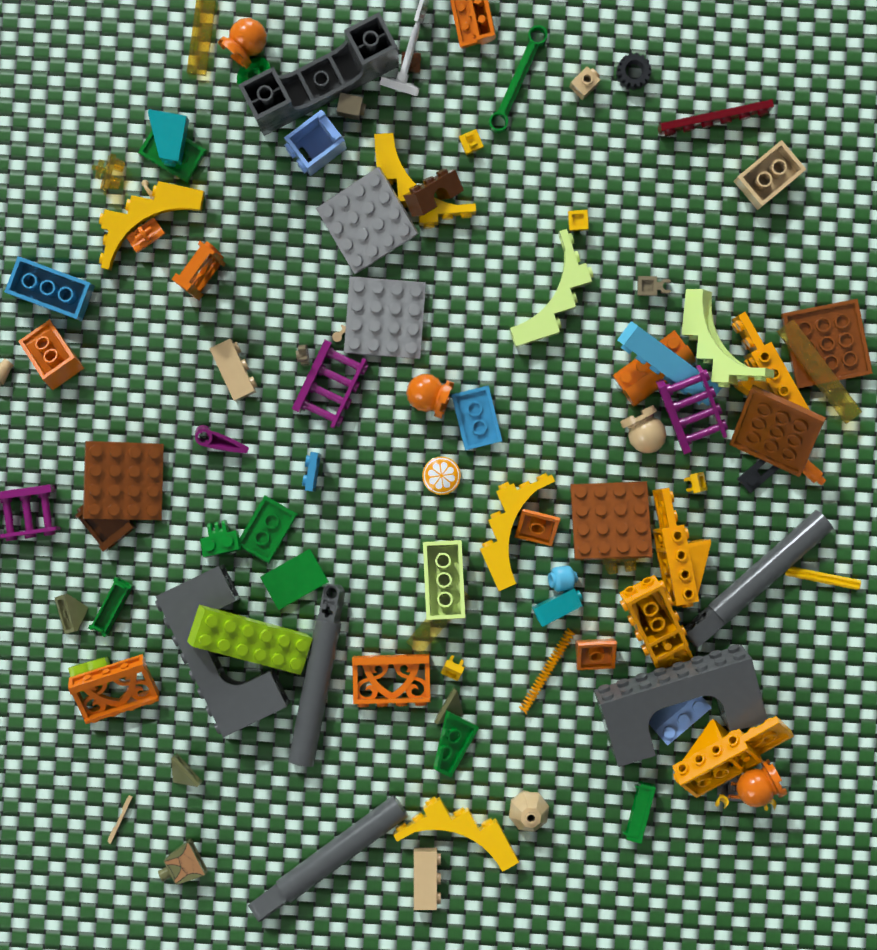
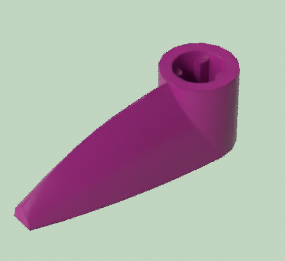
M206 425L198 426L195 430V440L201 446L229 452L248 453L249 447L228 436L211 431ZM202 432H206L208 437H205V439H201L199 434H202Z

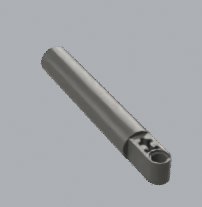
M817 510L811 513L689 622L684 629L687 632V639L693 646L699 647L827 536L834 529L827 518Z
M339 584L325 586L318 619L315 620L313 639L310 645L288 759L289 763L299 766L313 767L341 628L340 618L345 590ZM333 588H335L337 591V595L335 598L331 596V590ZM328 609H330V611H333L332 615L328 613Z
M392 795L279 878L273 887L248 905L257 921L264 920L287 902L292 903L406 819L408 814L405 808Z

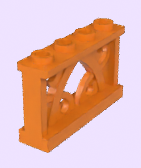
M199 241L198 245L200 247L180 275L175 273L172 278L176 284L197 300L202 298L203 294L201 291L220 265L224 267L226 264L221 253L207 241L205 244Z
M143 654L69 677L68 690L73 695L85 724L95 723L101 719L114 717L120 713L133 711L138 707L151 705L159 701V690L152 678ZM142 672L145 679H137V673ZM113 681L118 685L128 687L120 698H113L102 694L107 688V683ZM143 684L147 686L149 690L144 691L143 687L136 685ZM81 691L88 695L85 699H83ZM91 699H94L92 707L94 705L99 706L89 709L87 707V703Z
M429 654L352 657L353 704H358V707H369V704H377V707H387L388 703H396V706H408V703H415L416 706H425L427 702H431ZM389 664L394 665V669L399 676L406 678L405 682L393 692L384 688L377 681V679L386 674ZM420 664H425V680L416 677ZM358 665H362L367 678L358 682ZM406 665L408 669L405 672H410V674L402 673L400 667ZM381 666L382 672L374 676L373 673H377L375 667ZM414 680L419 681L424 686V691L421 695L412 694V689H418L417 685L412 683ZM365 682L372 684L368 685L365 691L368 689L372 691V695L369 697H364L360 693V687ZM405 691H406V694H407V696H408V697H398V696H400L402 693H404ZM378 692H379L380 694H382V695L385 696V697H376V696H377V694H378Z

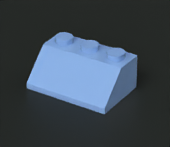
M702 696L658 710L652 715L649 725L668 746L708 712L711 706Z

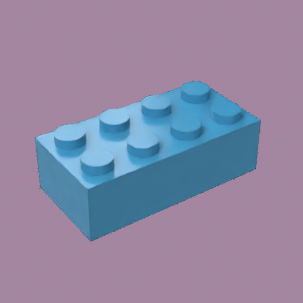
M18 256L5 293L82 321L95 285Z

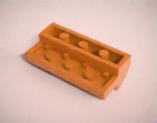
M450 0L461 48L477 44L484 45L496 38L489 0Z
M675 330L659 341L690 365L696 362L693 352L688 345H685ZM634 359L612 375L633 407L657 391L656 381L663 379L665 376L661 372L657 375L649 369L651 365L648 362L642 364L637 359Z

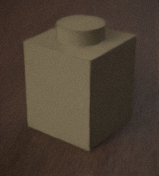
M340 93L336 111L337 116L360 120L361 115H364L366 110L363 97Z

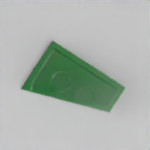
M446 710L433 768L448 777H452L479 727Z

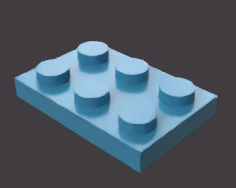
M489 385L451 395L465 451L502 442Z

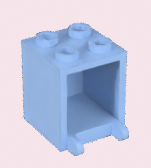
M322 110L284 137L286 141L284 146L292 158H297L296 162L304 174L308 172L310 176L347 149L342 135ZM303 147L312 161L309 163L299 151L300 148Z

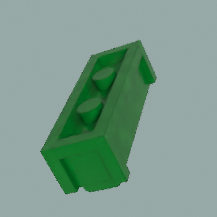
M114 577V583L93 623L88 627L90 630L94 629L100 632L103 637L109 635L135 586L120 577Z
M638 781V784L634 785L637 790L626 831L622 830V833L626 840L641 844L656 787L654 784Z

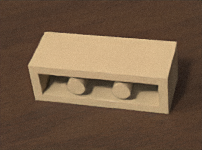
M228 339L209 348L233 401L237 402L256 393L255 387H257V383L253 376L249 377L247 370H249V366L245 359L241 360L239 355L241 349L237 341L233 342V340Z
M414 848V910H437V904H441V892H437V885H441V873H437V865H441V853H437V848Z

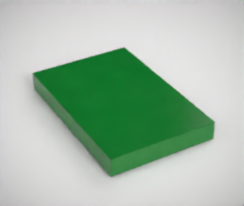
M151 130L138 154L188 184L207 150L186 138L182 164H176L175 167L166 166L159 158L153 131Z
M264 495L240 536L241 548L270 564L298 514Z
M311 549L306 550L260 577L278 610L329 582Z

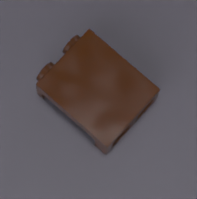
M83 505L77 509L78 513L75 515L76 519H79L100 544L99 548L103 552H107L137 528L131 520L83 519Z

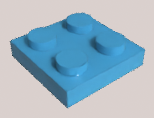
M310 452V456H306L305 467H308L307 475H303L302 486H305L306 491H316L320 453Z

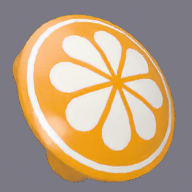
M447 457L431 459L425 465L422 473L426 488L438 495H445L454 491L461 477L458 465Z

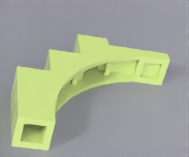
M567 229L561 230L558 233L564 251V266L559 286L552 299L538 314L526 322L509 329L515 348L559 334V329L562 326L559 317L555 318V315L575 309V304L578 301L575 292H571V290L590 284L592 282L591 278H594L591 267H587L586 263L578 264L580 257L578 251L574 252L572 244H575L572 233H568Z
M686 289L682 335L689 337L688 340L698 341L697 359L703 360L704 364H713L711 382L717 383L718 387L730 388V385H738V380L748 381V378H754V381L765 382L766 378H774V370L748 367L737 360L723 345L713 321L712 292L704 289Z

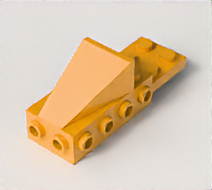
M746 312L733 318L732 328L743 339L741 343L744 349L750 352L744 356V364L751 368L774 370V378H766L765 382L754 381V378H748V381H738V385H734V387L748 397L751 387L755 385L810 410L772 342L763 344Z
M670 488L652 490L659 528L652 529L661 578L667 588V591H665L666 596H670L674 606L682 608L692 607L694 602H699L698 593L711 540L699 539L688 542V529L684 525L676 524L678 515L676 510L673 509V492L670 491Z
M655 575L620 592L622 597L620 604L625 612L627 610L629 612L627 619L631 626L634 627V634L638 641L642 640L643 645H641L642 651L645 656H650L655 669L660 667H670L676 662L689 661L693 658V655L685 638L687 632L683 625H680L678 622L681 619L677 611L672 609L674 604L670 596H666L665 591H667V588L662 580L658 581Z
M777 716L768 718L763 724L750 728L746 733H743L740 729L728 732L716 720L712 719L684 759L672 766L675 772L673 774L674 779L681 787L698 798L746 770L762 763L761 754L789 740L794 735L791 729Z

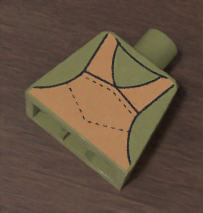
M191 838L164 859L166 867L159 870L158 874L162 881L172 877L174 883L178 885L206 875L208 869Z

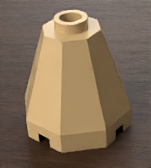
M523 790L511 799L509 818L518 830L535 832L547 823L549 805L539 792Z

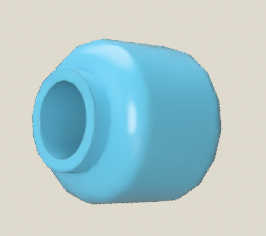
M570 566L554 567L548 574L549 586L557 592L573 589L578 581L576 571H573Z

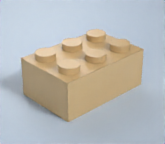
M781 140L742 172L733 182L753 206L759 210L800 176L806 168Z

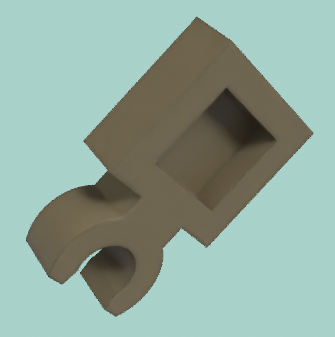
M638 276L637 296H657V291H660L662 294H669L671 290H665L663 284L671 283V280L663 279L661 282H657V276Z
M299 345L298 351H296L297 362H301L302 366L310 365L307 345Z

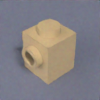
M587 66L571 81L569 87L583 101L599 85L600 76L597 71Z

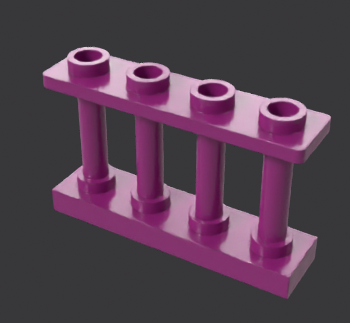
M324 340L292 409L299 413L301 410L305 411V409L331 421L330 427L335 429L336 426L340 427L344 419L341 415L344 409L348 410L352 402L350 396L352 392L356 393L360 385L358 379L361 374L364 375L369 365L366 364L367 359L362 358L361 363L334 351L332 342ZM331 357L356 369L357 371L353 379L350 380L327 369L323 365L326 358L330 359ZM318 375H324L349 387L344 398L318 386V383L315 382ZM310 392H315L340 404L336 415L309 403L307 398Z
M700 365L696 366L699 374L675 384L666 385L663 379L656 381L684 454L691 452L689 445L695 440L720 431L723 438L727 437L726 430H728L725 419L721 420L719 414H722L719 403L714 401L716 393L713 386L709 387L707 382L710 380L709 374ZM702 381L705 391L678 402L676 400L672 401L671 395H673V392ZM708 398L711 408L685 418L678 417L677 412L680 411L679 409ZM714 415L717 424L690 435L684 433L683 429L686 428V425Z
M49 484L0 491V502L3 503L7 532L6 534H0V538H5L6 541L18 540L17 536L24 535L25 539L37 537L36 533H44V536L55 535V531L61 530L60 526H52L49 497L50 493L56 492L55 485ZM32 495H38L41 498L45 528L33 529L30 507ZM19 497L20 501H22L26 531L14 532L11 502L12 498Z

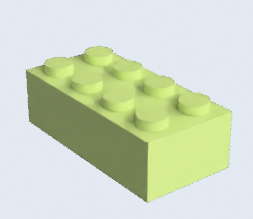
M462 540L423 542L426 620L464 619Z

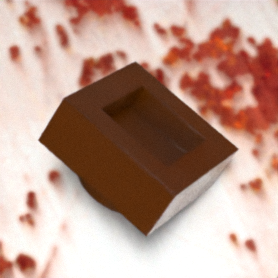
M402 52L401 67L406 52ZM413 53L408 73L420 74L421 53Z

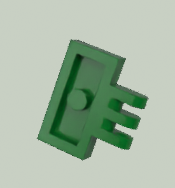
M226 520L221 521L222 528L219 521L214 522L215 530L212 523L207 524L209 537L200 538L204 558L242 550L239 532L236 530L229 532Z

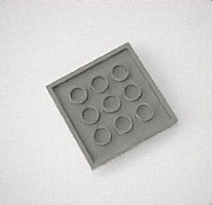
M377 167L316 208L354 274L359 273L419 234L380 167Z
M350 276L344 353L420 359L426 282Z

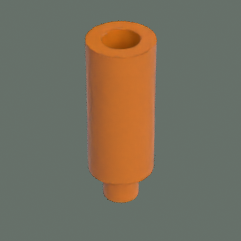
M808 460L802 473L813 483L817 481L820 485H823L826 481L822 476L823 472Z

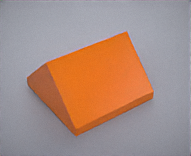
M521 508L515 538L552 546L560 518Z
M615 639L575 640L577 670L615 668L617 648Z

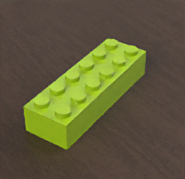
M199 605L187 642L195 648L301 675L313 638L306 633Z

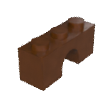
M447 168L439 170L436 172L437 176L428 177L423 180L422 185L418 184L409 188L410 192L403 196L412 217L425 215L437 207L434 199L435 193L439 200L451 199L464 191L455 169L447 171Z

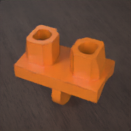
M152 218L128 234L126 239L135 252L138 253L165 235V232L156 219Z

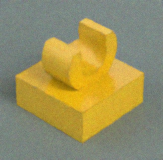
M477 129L459 136L466 155L484 148Z
M588 210L568 211L569 231L589 229Z
M704 471L690 474V477L684 479V481H691L692 487L686 489L687 492L693 491V493L708 490Z
M452 655L449 660H446L441 674L458 681L465 668L462 666L464 661L461 659L459 664L453 662L454 656Z

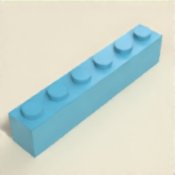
M632 321L617 339V341L623 344L620 348L629 354L631 352L637 354L635 359L642 364L648 362L651 365L649 369L657 375L660 372L665 375L663 379L671 385L674 382L677 383L699 374L695 367ZM711 379L707 381L709 387L713 386L717 395L722 388L718 387V384L711 382ZM701 381L679 391L685 395L688 392L691 395H695L705 391ZM708 398L696 402L699 405L701 403L707 406L710 405Z

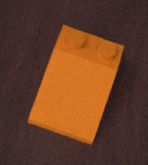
M50 319L18 341L43 381L52 390L84 369L73 350Z

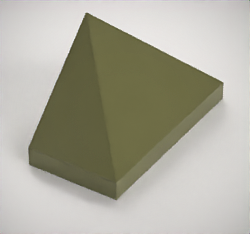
M69 594L54 597L64 633L68 634L78 631L89 607Z
M455 687L451 690L434 723L440 724L444 722L446 710L458 716L464 715L458 691Z
M178 753L171 758L173 783L198 787L203 782Z

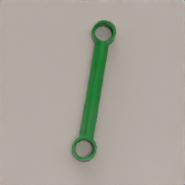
M535 25L529 30L528 45L498 111L490 116L489 127L494 133H502L507 129L508 114L538 48L543 46L547 40V30L541 25ZM533 31H541L544 34V39L541 42L533 41L531 39ZM497 116L502 117L505 120V126L500 129L493 127L492 119Z

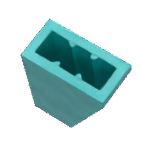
M148 109V116L159 158L166 166L175 167L176 164L181 165L189 126L188 117Z
M575 588L532 606V609L539 624L543 627L582 607L581 601L584 599L580 591H575Z

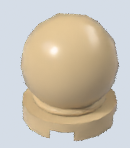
M654 405L641 410L642 415L636 418L631 415L620 421L622 428L627 427L629 429L628 438L630 444L641 453L656 452L664 445L666 430L661 420L653 417L654 413L657 412Z

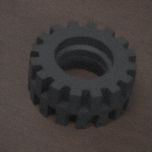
M629 53L628 56L625 55L620 60L616 76L622 87L625 86L628 90L629 88L636 90L637 88L641 89L647 84L652 72L648 58L645 59V56H640L639 53ZM634 64L641 68L642 74L639 78L631 79L627 76L626 68L629 65Z

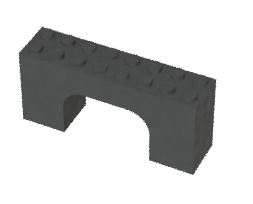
M380 12L345 29L346 39L342 45L303 67L285 75H278L274 67L238 85L264 136L339 98L340 93L347 94L399 67L398 47Z
M224 564L155 596L157 599L155 604L158 610L164 613V623L168 629L171 628L174 634L172 636L173 642L176 646L180 647L182 651L180 656L184 664L188 663L190 668L189 675L192 681H196L199 686L197 689L201 699H205L207 713L210 717L213 716L216 722L214 727L218 734H222L223 737L228 736L288 706L290 701L274 668L249 680L236 681L225 673L216 653L192 647L187 642L199 605L220 609L240 599Z
M731 645L728 649L722 651L715 650L710 652L709 655L695 656L689 661L676 662L670 667H660L647 674L640 673L634 678L620 679L617 683L611 685L604 684L594 690L611 752L618 767L656 756L649 733V721L655 712L665 707L701 696H712L716 698L720 716L730 732L764 723L767 720L753 661L742 645Z

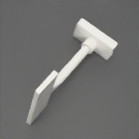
M429 0L419 1L414 18L416 23L411 32L402 67L396 79L381 77L379 85L418 96L420 88L407 83L409 77L407 73L419 36L420 24L424 21Z

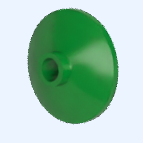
M263 57L250 59L252 63L247 69L245 67L239 69L237 84L239 85L270 69V63Z

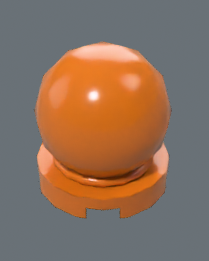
M243 18L232 25L229 31V38L222 36L218 44L223 50L227 48L232 53L230 57L247 69L252 63L250 56H256L263 51L267 35L265 28L260 22L252 18Z
M421 374L414 377L408 384L406 391L407 399L418 411L428 412L433 410L435 412L434 416L442 419L450 400L449 394L454 388V382L447 380L442 385L437 377L431 374Z
M769 759L761 763L762 769L752 768L746 770L738 779L736 790L743 803L752 807H761L771 802L774 795H778L781 798L788 794L786 788H782L779 783L782 779L774 765L770 764Z

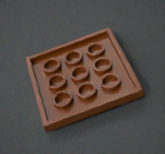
M858 299L781 314L794 382L798 389L873 374Z
M753 385L729 445L800 477L826 417Z
M85 441L83 519L162 520L164 444Z
M647 481L570 484L575 561L652 558Z

